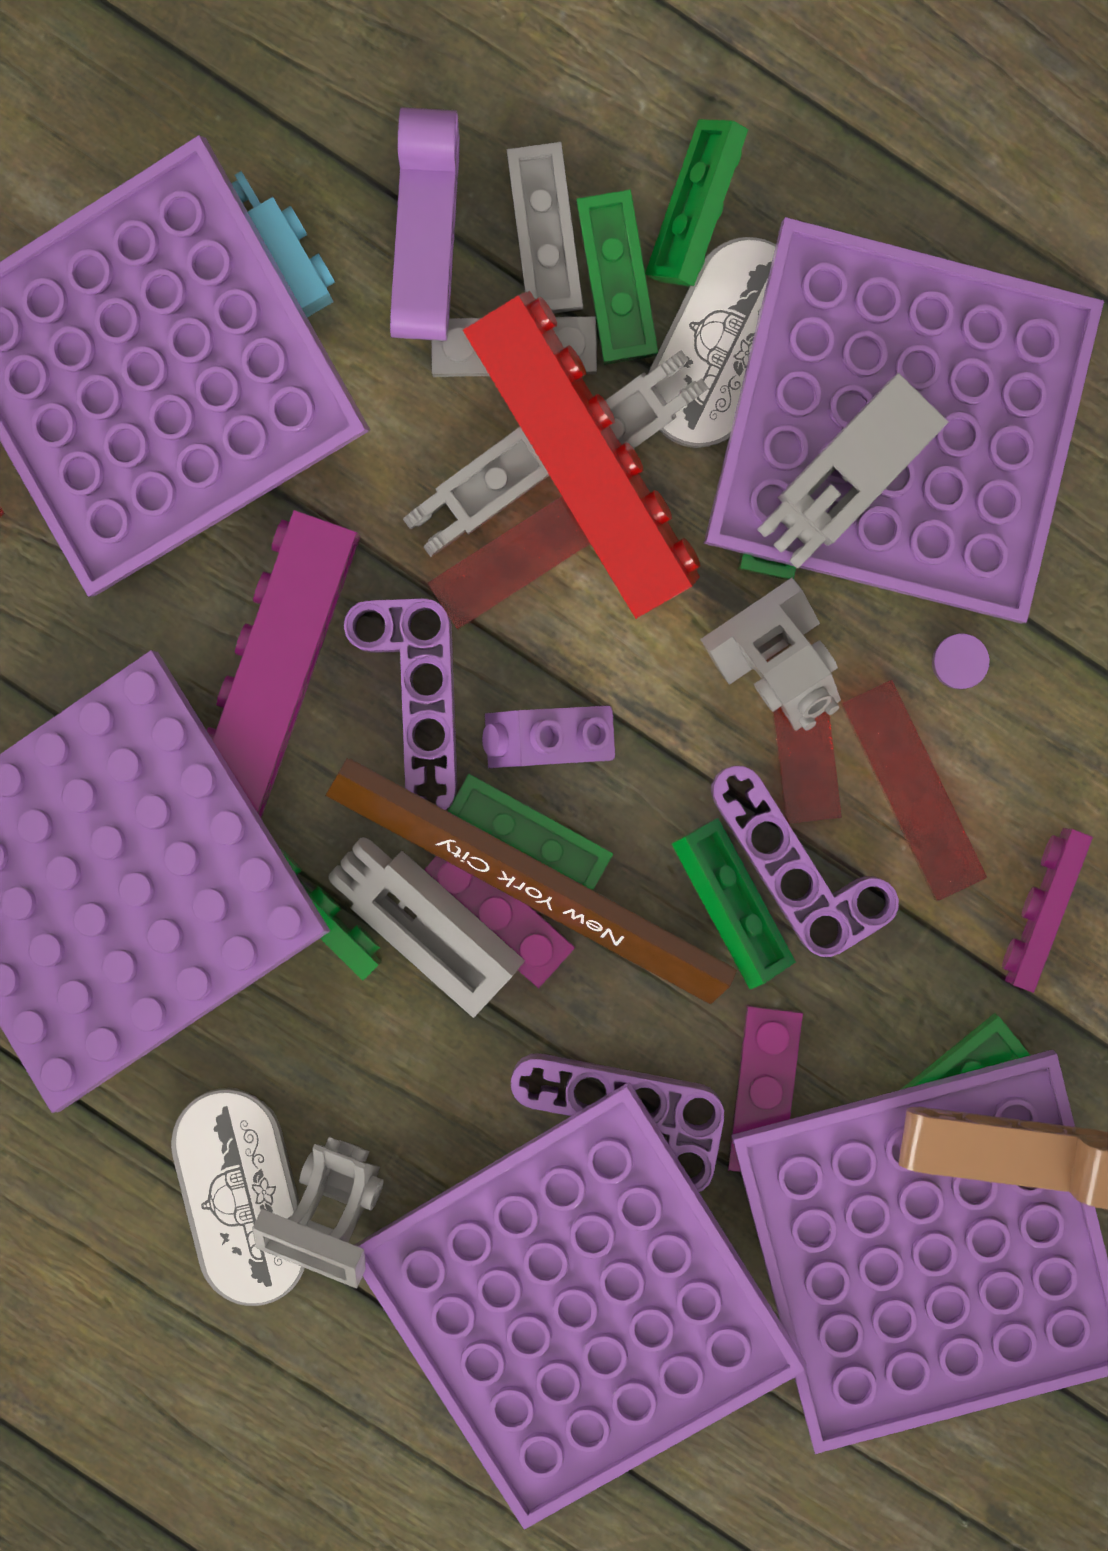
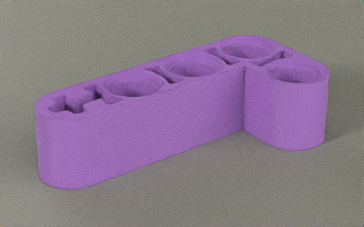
M404 107L400 109L398 127L400 178L391 299V338L447 341L460 148L457 110Z
M429 599L371 600L357 603L350 608L344 621L345 634L351 644L365 652L371 653L400 652L405 789L418 795L417 786L427 782V766L415 769V757L433 760L446 756L447 768L435 766V779L439 784H446V795L438 796L436 805L447 810L457 796L458 790L452 625L450 617L440 604ZM431 610L440 617V630L432 639L419 640L412 634L411 620L419 611ZM377 612L384 618L385 632L377 641L363 642L357 635V621L365 613ZM427 664L437 666L443 676L442 686L439 691L429 696L419 694L412 682L416 670ZM427 719L437 720L445 731L442 745L433 751L423 750L415 740V729L422 721ZM420 796L428 801L426 796Z
M730 766L722 769L715 776L711 784V795L715 805L797 937L809 951L820 957L838 955L884 927L895 917L899 904L897 893L888 882L877 877L863 876L855 879L833 894L831 893L762 780L753 770L745 766ZM732 775L737 781L747 779L750 782L751 787L745 791V796L753 808L758 807L762 801L767 807V811L750 816L741 827L735 818L745 815L744 809L736 800L726 802L722 795L729 789L726 779ZM764 821L774 823L781 833L778 847L768 853L758 852L751 842L753 829ZM791 869L804 870L810 880L807 893L798 899L786 898L780 888L783 875ZM877 886L884 894L885 905L879 914L865 917L858 910L857 898L865 888ZM831 916L838 924L836 939L831 944L825 946L816 945L810 937L812 923L818 917Z
M545 1054L527 1055L515 1065L511 1077V1090L514 1097L522 1105L531 1109L572 1116L589 1106L580 1102L574 1093L576 1084L586 1077H594L604 1084L606 1088L604 1096L630 1082L634 1090L639 1088L653 1089L659 1095L660 1102L657 1109L650 1113V1116L661 1133L667 1134L666 1141L676 1157L685 1152H692L703 1159L701 1172L691 1178L698 1192L703 1191L710 1184L714 1175L724 1123L723 1106L718 1095L710 1087L703 1084ZM539 1067L544 1069V1079L560 1083V1071L570 1072L566 1082V1101L556 1099L558 1087L543 1085L540 1088L539 1094L528 1092L529 1084L520 1080L521 1076H530L533 1068ZM695 1098H704L713 1104L712 1117L702 1125L688 1123L683 1117L685 1105Z

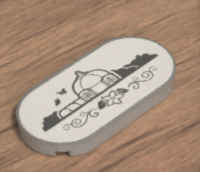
M754 237L733 239L715 248L705 258V263L698 274L695 286H690L650 368L649 373L680 350L688 358V361L684 363V367L671 377L666 376L654 385L667 403L678 396L680 390L692 381H698L702 378L709 388L676 412L675 415L677 417L659 430L664 436L677 444L691 448L709 447L710 445H717L726 441L730 437L776 244L768 240Z
M220 1088L208 1091L192 1101L180 1114L174 1126L171 1141L172 1156L200 1268L208 1284L225 1299L246 1306L269 1304L289 1293L298 1283L305 1269L302 1266L257 1249L252 1230L261 1209L284 1218H289L300 1203L280 1123L268 1105L248 1092L237 1088Z

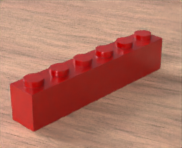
M531 291L525 292L463 329V332L635 619L691 588L700 578L696 570L700 567L699 558L688 540L685 538L678 540L668 523L672 519V514L664 498L657 490L650 493L639 474L644 471V468L634 448L628 442L621 445L619 439H617L610 425L615 423L613 413L601 395L596 394L592 396L582 379L586 375V369L582 360L570 345L564 348L553 328L557 326V320L551 308L542 297L535 299Z

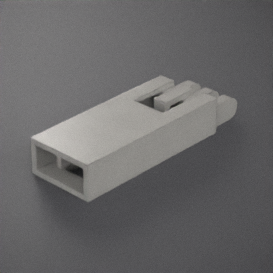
M899 373L896 374L777 497L782 503L757 530L766 537L773 533L779 523L782 522L788 529L773 546L782 553L798 538L804 545L793 553L789 561L796 568H799L822 543L827 546L833 544L945 427L948 421ZM836 469L843 476L842 479L845 482L849 481L853 487L827 513L825 511L841 493L832 485H829L815 501L810 495Z
M364 837L360 838L354 844L353 852H348L341 860V865L336 866L329 874L330 882L354 903L351 909L474 1018L510 980L525 960L403 851L392 860L371 840ZM389 891L400 900L398 905L387 896ZM405 906L417 915L415 919L403 910Z

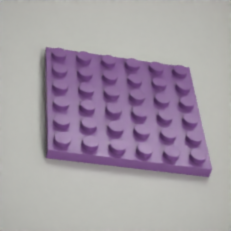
M198 135L0 262V441L88 597L100 594L370 431L365 419L205 137Z
M785 217L781 222L704 544L794 566L789 560L793 553L804 544L796 538L781 553L773 544L788 528L780 522L776 530L766 537L757 529L782 503L777 497L879 390L899 373L948 423L833 544L827 546L822 543L799 568L1021 624L1027 623L1104 301ZM836 469L810 495L815 501L829 485H832L841 493L825 511L827 513L853 487L849 481L845 482L842 479L843 476Z
M150 650L0 754V1027L51 1113L62 1111L330 932L327 924L158 652Z
M1053 1050L731 1135L779 1320L807 1363L806 1371L794 1378L815 1454L1108 1376V1258L1095 1207L1079 1202L1070 1192L925 1174L911 1171L898 1165L906 1111L909 1107L934 1108L1075 1127L1058 1056Z
M630 1082L355 1244V1246L364 1249L366 1270L363 1277L524 1530L806 1371L807 1363Z

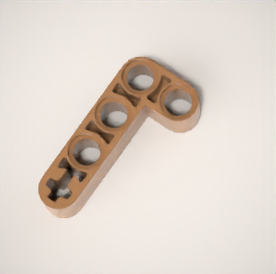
M907 1108L899 1166L925 1174L1070 1192L1076 1200L1083 1204L1108 1209V1132L934 1108Z

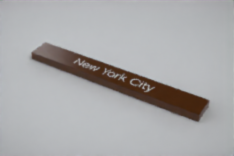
M346 758L325 795L710 1005L732 984L737 970L731 965L350 758Z

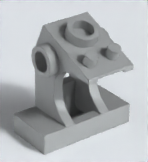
M790 578L700 639L718 671L729 685L754 669L761 677V680L754 684L761 698L772 712L781 707L795 731L801 727L807 731L816 725L814 718L825 711L828 715H831L839 709L837 703L841 701L831 674L838 666L820 640L811 645L804 637L805 633L819 625L820 622L803 590L793 578ZM789 644L792 645L791 647H789L788 649H786L785 651L771 659L769 662L766 661L768 658H770L771 656H773Z
M328 1137L325 1146L314 1144L313 1152L307 1157L300 1174L299 1182L307 1185L301 1202L289 1218H284L261 1209L252 1227L256 1248L357 1288L366 1270L364 1249L348 1242L364 1208L371 1211L375 1207L383 1187V1179L377 1177L380 1167L366 1161L370 1151ZM323 1195L347 1204L335 1229L311 1221Z

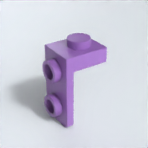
M610 706L516 710L485 714L486 727L483 731L482 741L488 757V768L610 761L615 758L613 712Z

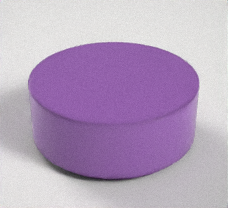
M968 634L952 635L942 640L936 647L932 657L933 671L938 680L947 687L953 689L970 688L981 682L987 674L989 654L984 644L976 637Z

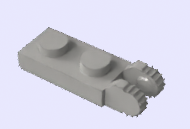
M682 350L648 375L643 372L605 400L615 418V423L610 425L621 445L628 442L633 448L637 447L677 417L675 415L676 412L709 389L701 378L698 381H692L681 389L680 394L667 403L654 386L666 376L671 377L684 367V363L688 361V358Z
M519 427L435 488L437 493L411 511L403 520L410 529L426 523L445 504L449 507L457 521L428 539L424 549L431 557L456 541L465 532L469 535L550 475L523 430Z

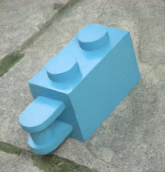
M242 171L235 174L237 180L231 184L242 203L249 199L253 206V209L249 210L248 214L306 317L331 304L333 300L327 287L334 284L335 281L319 253L309 259L298 241L307 236V233L292 207L290 206L281 211L273 197L260 203Z

